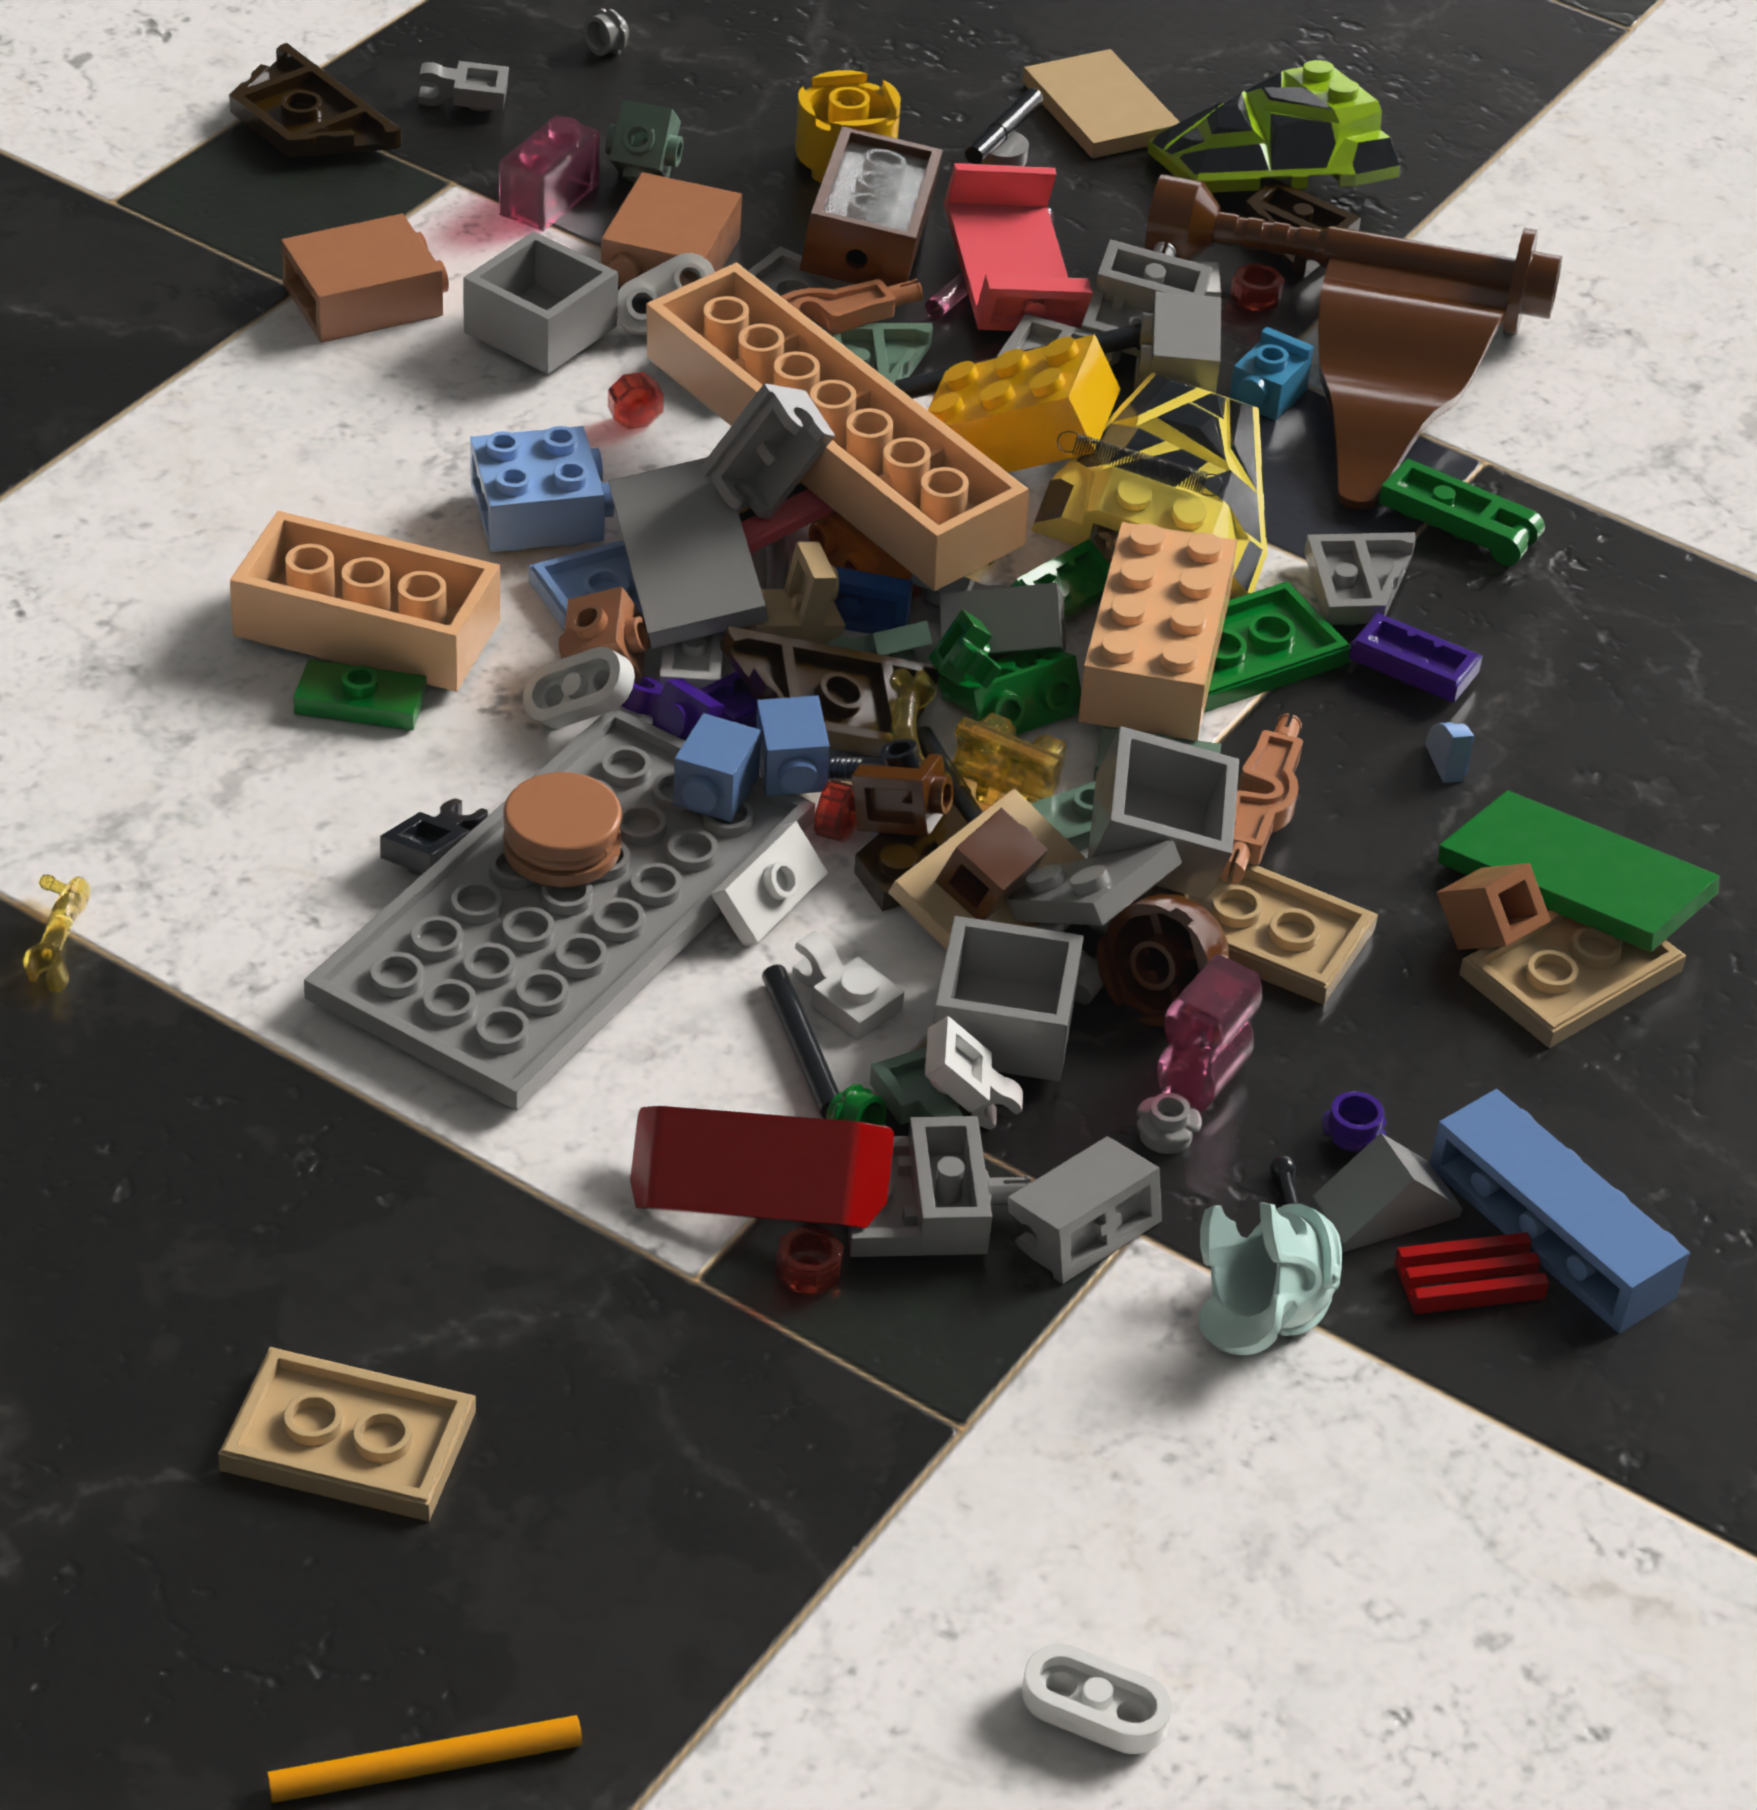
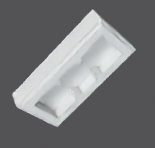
M797 821L781 825L711 893V896L742 945L746 946L758 943L828 871Z

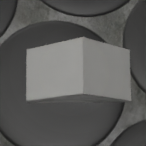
M1382 1133L1312 1196L1310 1204L1313 1209L1323 1214L1334 1224L1340 1236L1342 1253L1459 1218L1463 1209L1429 1161Z

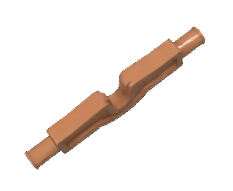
M874 279L833 290L826 288L800 289L781 295V297L806 317L818 322L828 332L839 334L868 323L894 317L895 307L913 302H921L923 290L917 279L891 286H886L880 279Z
M1286 713L1278 717L1274 732L1262 731L1256 748L1242 767L1236 800L1233 854L1220 875V878L1226 883L1232 869L1234 870L1231 884H1236L1243 880L1248 864L1259 865L1271 833L1285 827L1293 817L1299 789L1295 771L1300 760L1303 740L1297 738L1302 729V723L1295 715H1293L1289 727H1287L1289 714Z

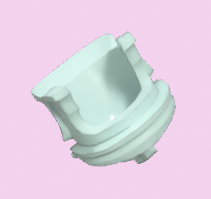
M1260 1202L1261 1223L1245 1238L1241 1237L1237 1231L1236 1222L1226 1217L1222 1206L1217 1205L1205 1209L1200 1228V1248L1203 1263L1206 1266H1211L1213 1297L1204 1301L1199 1311V1328L1209 1343L1217 1349L1233 1355L1256 1354L1268 1349L1275 1342L1278 1334L1280 1336L1299 1335L1311 1330L1323 1319L1330 1306L1333 1293L1340 1284L1342 1246L1340 1236L1334 1224L1317 1210L1303 1204L1294 1203L1283 1205L1276 1209L1274 1204Z

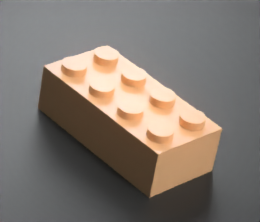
M277 511L230 578L233 636L347 665H362L375 669L427 676V685L457 692L500 622V565Z
M1121 523L1084 664L1078 722L1113 728L1123 726L1144 733L1165 734L1174 738L1198 741L1231 594L1237 540L1218 537L1210 533L1196 534L1164 529L1153 524Z

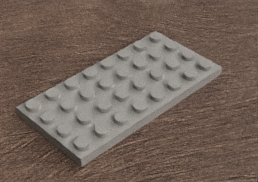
M617 708L602 714L532 776L535 777L553 772L578 773L602 782L613 791L622 809L620 824L621 851L618 861L607 874L591 883L575 887L545 886L532 882L518 874L509 865L503 850L504 801L304 979L305 999L517 1111L721 913L711 893L781 825L797 821L804 832L814 822L815 803L797 794L765 796L762 778L758 777L732 822L674 806L675 757L685 741Z

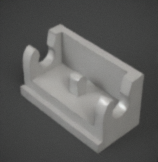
M764 383L701 465L700 469L704 476L710 477L724 501L732 509L738 511L744 503V497L749 507L759 518L771 519L833 440L835 434L806 390Z
M1057 583L939 593L941 638L961 609L979 619L992 635L988 642L990 645L988 655L1040 650H1066L1064 596Z
M1108 1136L1007 1197L1008 1212L1021 1224L1028 1225L1036 1235L1035 1238L1033 1234L1025 1232L1015 1239L1016 1244L1031 1259L1053 1272V1278L1062 1284L1162 1222L1160 1168Z

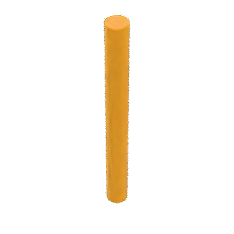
M573 1715L267 1772L270 1800L271 1803H278L582 1746L581 1727L578 1716Z

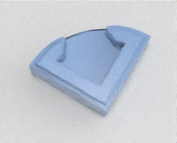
M1437 723L1431 727L1427 735L1425 745L1443 783L1461 782L1466 777L1474 735L1463 723Z

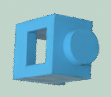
M1266 327L1261 332L1260 341L1234 365L1229 398L1257 407L1260 415L1277 421L1307 391L1314 346Z

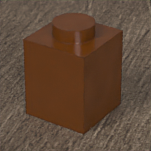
M1001 807L955 848L936 878L935 883L975 919L987 920L1007 902L1006 899L1027 883V876L1036 870L1048 849L1033 836L1028 828L1019 824Z

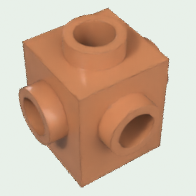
M622 586L568 599L564 635H561L559 638L561 659L596 647H607L626 657L631 662L634 668V680L642 678L644 655L650 649V641L643 615Z

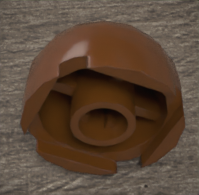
M1157 894L1134 902L1111 919L1112 921L1108 926L1107 933L1099 938L1096 949L1098 972L1109 997L1118 1006L1127 1003L1147 1014L1135 1019L1147 1026L1169 1028L1188 1021L1201 1013L1223 989L1230 962L1227 938L1220 923L1205 907L1183 896Z

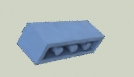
M1495 1089L1439 1121L1430 1163L1441 1179L1505 1235L1528 1232L1532 1241L1530 1253H1537L1541 1262L1540 1265L1617 1333H1622L1677 1298L1690 1252L1671 1233L1657 1225L1631 1203L1624 1193L1611 1186L1585 1164L1573 1150L1565 1147L1539 1125L1527 1111L1519 1108L1501 1091Z

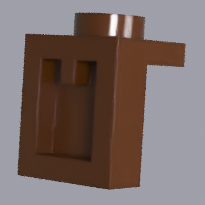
M929 754L919 769L860 764L851 775L858 831L928 837L941 817L947 814L952 806L953 782L950 777L945 776L944 760L941 754Z

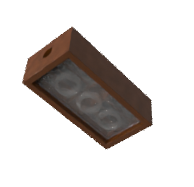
M842 126L810 214L799 270L854 284L874 279L882 280L886 286L908 282L930 210L943 150Z

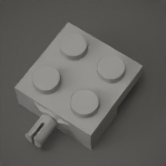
M1110 239L1081 329L1100 333L1130 326L1133 319L1142 317V312L1153 313L1155 291L1206 296L1213 267L1175 257L1176 250L1170 243L1167 245L1165 254H1162L1165 242H1158L1155 244L1153 251ZM1136 347L1122 350V353L1140 357V351Z
M978 1116L910 1117L909 1136H894L887 1204L867 1228L847 1227L850 1257L988 1254L992 1223L991 1205H1008L1007 1197L1030 1184V1176L990 1178L985 1168Z

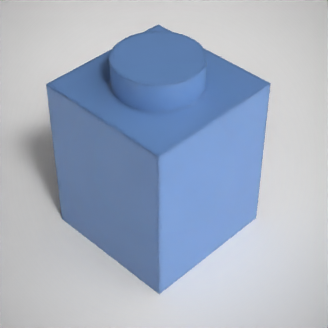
M819 696L757 700L756 729L761 730L759 766L765 796L827 792L830 745Z
M703 713L675 757L673 805L732 822L759 777L761 730Z

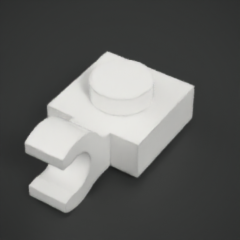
M816 931L811 932L795 943V949L806 958L792 967V972L802 983L813 987L811 1005L857 1041L902 1010L905 992L860 957H856L846 965L842 964L831 942Z
M949 1016L928 1027L925 1076L939 1092L948 1094L968 1112H971L972 1116H978L979 1125L989 1130L996 1127L997 1107L994 1104L1004 1105L1016 1115L1022 1112V1088L1017 1082L1002 1076L992 1068L991 1051Z

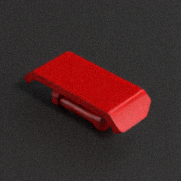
M672 1106L642 1107L637 1116L630 1175L635 1206L641 1209L867 1228L887 1204L894 1132L890 1127L856 1121Z

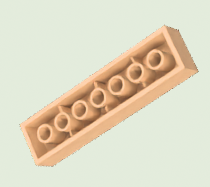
M737 262L646 303L647 358L730 426L733 425L764 383L806 390L835 434V437L800 480V483L933 591L1026 544L1029 489Z

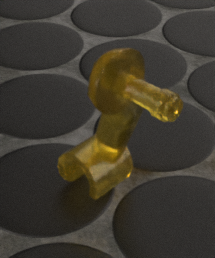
M897 669L891 674L889 679L891 688L898 694L891 725L892 741L897 739L914 740L917 743L921 763H923L925 758L922 754L916 731V716L918 709L927 706L933 700L937 687L924 670H919L915 677H913L907 669ZM945 772V776L951 778V775Z
M44 874L39 880V886L59 896L50 911L41 942L32 946L25 953L23 959L24 969L30 982L36 981L39 974L48 969L46 983L51 992H61L69 982V973L61 952L75 919L88 905L91 888L85 879L80 876L73 878L67 885L56 880L52 875Z

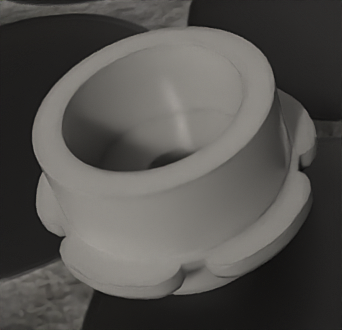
M602 8L597 10L594 16L586 20L584 37L588 47L594 54L603 56L613 53L618 56L627 45L629 29L624 18L616 11Z
M1162 1093L1155 1097H1149L1141 1102L1136 1112L1140 1118L1137 1121V1128L1140 1131L1141 1141L1146 1147L1157 1153L1177 1154L1186 1150L1192 1142L1193 1133H1198L1201 1129L1202 1119L1199 1111L1190 1109L1188 1100L1178 1094Z

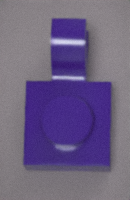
M643 677L640 686L634 683L630 695L621 706L632 712L652 717L651 725L686 741L703 713L721 718L725 705L683 679L666 680L665 684L662 685L650 677Z

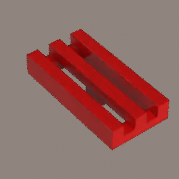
M1528 1232L1398 1247L1394 1261L1414 1315L1541 1300L1546 1298L1549 1286L1546 1274L1538 1272L1541 1262L1537 1253H1530L1532 1241ZM1520 1274V1276L1483 1280V1278ZM1455 1281H1456V1283H1454V1284H1446V1285H1437V1286L1421 1287L1422 1285H1430V1284L1447 1283V1282H1455Z

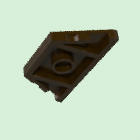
M284 43L276 49V61L270 67L260 64L251 73V78L248 81L241 83L229 94L230 112L288 158L391 150L402 147V131L400 127L288 43Z
M727 626L719 642L721 651L756 700L819 696L830 749L874 757H881L880 751L885 744L897 739L911 738L915 726L929 701L928 699L938 682V676H941L932 664Z

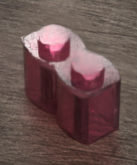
M1216 954L1171 1003L1165 1017V1033L1169 1045L1161 1054L1157 1069L1158 1080L1163 1093L1178 1094L1188 1100L1190 1106L1203 1112L1249 1060L1254 1047V1034L1250 1021L1258 1012L1262 1002V985L1257 972Z

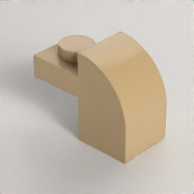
M797 542L784 589H761L769 621L741 628L823 644L828 640L841 637L846 626L834 602L839 591L838 572L834 566L830 565L820 542Z

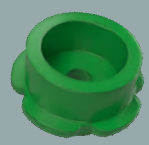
M852 1084L843 1092L836 1094L831 1100L826 1119L856 1121L885 1126L886 1104L880 1096L874 1095L869 1088H863L861 1084Z

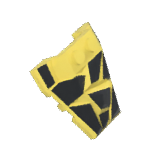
M1152 372L1108 419L1100 439L1101 442L1103 440L1104 442L1106 441V445L1108 442L1109 445L1110 443L1112 445L1115 444V446L1118 445V447L1120 445L1121 447L1123 446V449L1126 447V450L1127 448L1129 450L1132 449V451L1134 450V453L1137 450V454L1140 451V454L1143 452V455L1144 453L1149 456L1151 455V458L1154 456V459L1155 457L1157 459L1160 458V460L1162 458L1163 460L1165 459V463L1167 460L1168 463L1171 461V464L1172 462L1174 464L1177 463V465L1179 463V467L1182 464V468L1184 465L1185 468L1186 466L1188 468L1191 467V469L1196 468V472L1199 469V473L1202 470V473L1205 471L1208 474H1216L1223 482L1221 492L1216 496H1206L1201 494L1202 488L1200 493H1198L1199 488L1197 492L1196 488L1193 491L1194 484L1191 491V484L1187 490L1188 484L1185 489L1186 480L1183 488V480L1180 487L1179 483L1176 486L1178 477L1173 486L1174 479L1172 484H1170L1171 479L1168 484L1169 476L1166 483V475L1163 482V475L1161 481H1159L1160 475L1158 480H1156L1158 471L1155 479V471L1152 479V471L1148 478L1150 467L1146 477L1147 467L1144 476H1142L1144 467L1141 475H1139L1142 467L1141 464L1137 474L1139 463L1135 474L1136 463L1133 472L1131 473L1133 463L1128 472L1131 459L1127 471H1125L1128 459L1124 470V462L1120 469L1123 456L1118 469L1119 458L1114 468L1116 458L1113 467L1111 466L1113 458L1109 466L1111 454L1107 465L1108 454L1105 463L1103 464L1105 454L1102 463H1100L1103 451L1099 462H1097L1100 450L1095 462L1096 450L1093 461L1094 453H1092L1090 460V454L1087 459V455H1085V458H1083L1084 455L1071 458L1050 480L1035 518L1032 532L1077 546L1090 539L1095 524L1119 532L1121 523L1126 522L1153 524L1164 529L1196 534L1210 533L1218 537L1237 540L1230 599L1252 593L1256 588L1267 556L1259 409ZM1208 475L1203 493L1208 495L1217 494L1221 489V480L1215 475Z

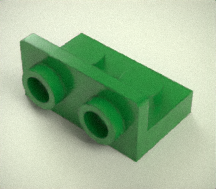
M1061 650L1007 653L992 658L1002 669L988 689L981 686L968 673H966L959 685H956L942 675L938 676L941 699L964 707L967 712L972 713L976 740L985 745L1079 714L1081 685L1076 655Z

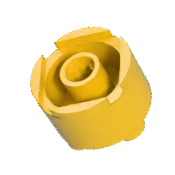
M837 70L821 73L813 77L811 87L806 90L803 86L798 92L795 151L799 160L805 166L812 169L811 176L813 179L822 183L842 126L898 139L901 99L898 91L892 84L882 79V87L867 82V73Z

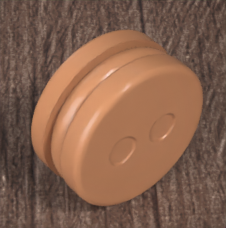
M546 773L522 782L513 789L504 804L503 850L506 860L524 878L550 887L581 886L601 878L614 867L620 856V824L622 820L620 802L613 791L605 784L592 777L578 773Z

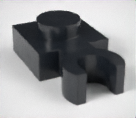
M455 798L443 803L440 807V814L435 817L418 812L380 836V858L403 866L413 874L422 875L488 816V810L481 808L473 814L462 815V800Z

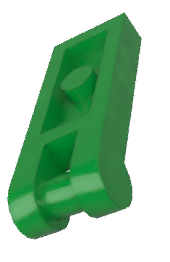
M1408 458L1381 487L1379 504L1399 511L1408 518L1418 519L1449 532L1456 538L1468 540L1490 550L1492 557L1502 565L1511 566L1516 564L1525 555L1527 546L1534 544L1545 530L1542 517L1532 509Z

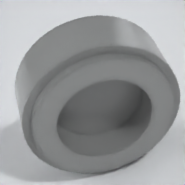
M1014 132L981 164L1025 166L1028 158V140L1020 133Z

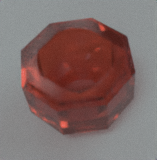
M1257 263L1242 266L1237 269L1232 278L1230 296L1239 307L1260 312L1277 308L1283 295L1285 279L1273 267Z
M644 372L622 375L608 389V408L615 421L628 430L648 427L663 413L664 394L658 382Z
M831 779L830 782H827L819 798L814 818V831L816 832L815 835L844 843L851 837L857 826L853 787L851 784Z
M800 1226L780 1237L775 1276L791 1292L819 1295L839 1284L844 1245L828 1229Z

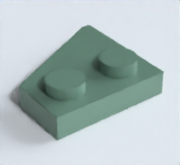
M868 323L839 334H832L830 332L828 334L895 385L896 380L910 377L931 347L933 325L932 323Z

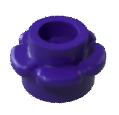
M1350 1091L1338 1095L1332 1102L1331 1111H1326L1322 1117L1321 1124L1324 1133L1332 1135L1333 1143L1348 1152H1360L1380 1133L1386 1135V1131L1383 1129L1386 1127L1387 1121L1384 1117L1382 1104L1375 1097L1364 1092Z

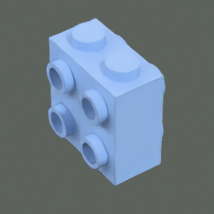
M555 426L546 430L514 433L501 431L491 435L470 437L471 486L490 552H518L530 548L559 545L576 546L582 543L604 541L605 517H613L614 504L609 483H601L603 480V466L599 448H590L584 426Z

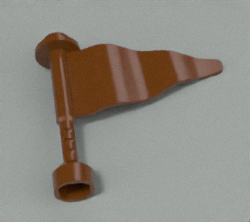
M1164 174L1160 175L1154 190L1145 238V249L1153 251L1155 244L1165 242L1162 254H1165L1167 245L1170 243L1176 250L1175 257L1188 261L1196 260L1210 250L1214 243L1229 246L1239 245L1243 246V248L1257 251L1262 249L1279 255H1295L1296 258L1313 260L1322 268H1327L1321 287L1319 303V376L1333 420L1338 501L1348 508L1358 510L1370 509L1376 504L1380 497L1382 484L1401 465L1419 435L1435 419L1449 411L1460 401L1471 384L1494 335L1503 321V333L1517 335L1523 315L1545 319L1551 318L1563 256L1537 252L1538 230L1526 227L1523 229L1515 259L1329 226L1321 230L1305 226L1294 227L1291 224L1276 221L1274 223L1266 222L1265 219L1254 217L1244 218L1237 214L1220 212V205L1203 181Z

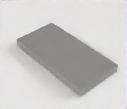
M707 457L608 481L651 649L724 632L727 626L741 628L769 621L739 513L724 501L710 477L704 476L700 469Z

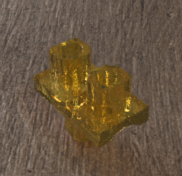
M992 712L980 722L964 716L955 729L957 749L953 764L956 765L964 778L977 783L976 800L988 807L992 806L998 801L1002 793L1006 795L1014 788L1029 803L1058 794L1060 774L1065 761V742L1044 734L1037 737L1033 743H1029L1015 737L1016 728L1010 719Z

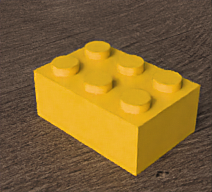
M1095 334L1077 339L1062 337L1044 347L1028 351L1013 349L995 359L975 364L971 361H964L952 366L945 371L928 411L1007 473L1078 457L1081 442L1076 456L1078 442L1073 455V452L1065 453L1059 447L1064 451H1073L1077 434L1079 436L1080 433L1081 436L1084 434V437L1086 435L1087 437H1092V440L1095 438V441L1096 439L1099 441L1121 389ZM1064 431H1073V432H1076V433H1077V434L1072 433V432L1063 433V434L1059 437V440H1058L1059 447H1058V445H1057V438H1058V436H1059L1062 432H1064ZM1083 443V445H1082V448H1081V451H1080V455H1079V456H1081L1084 443Z

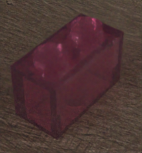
M556 114L500 160L499 215L540 231H545L599 185L600 130L581 124L573 118L562 117Z

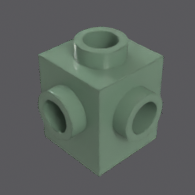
M622 99L618 122L609 126L605 143V152L607 155H610L609 160L618 172L622 173V179L636 183L642 172L669 178L671 167H678L682 157L683 137L678 136L681 120L672 108Z

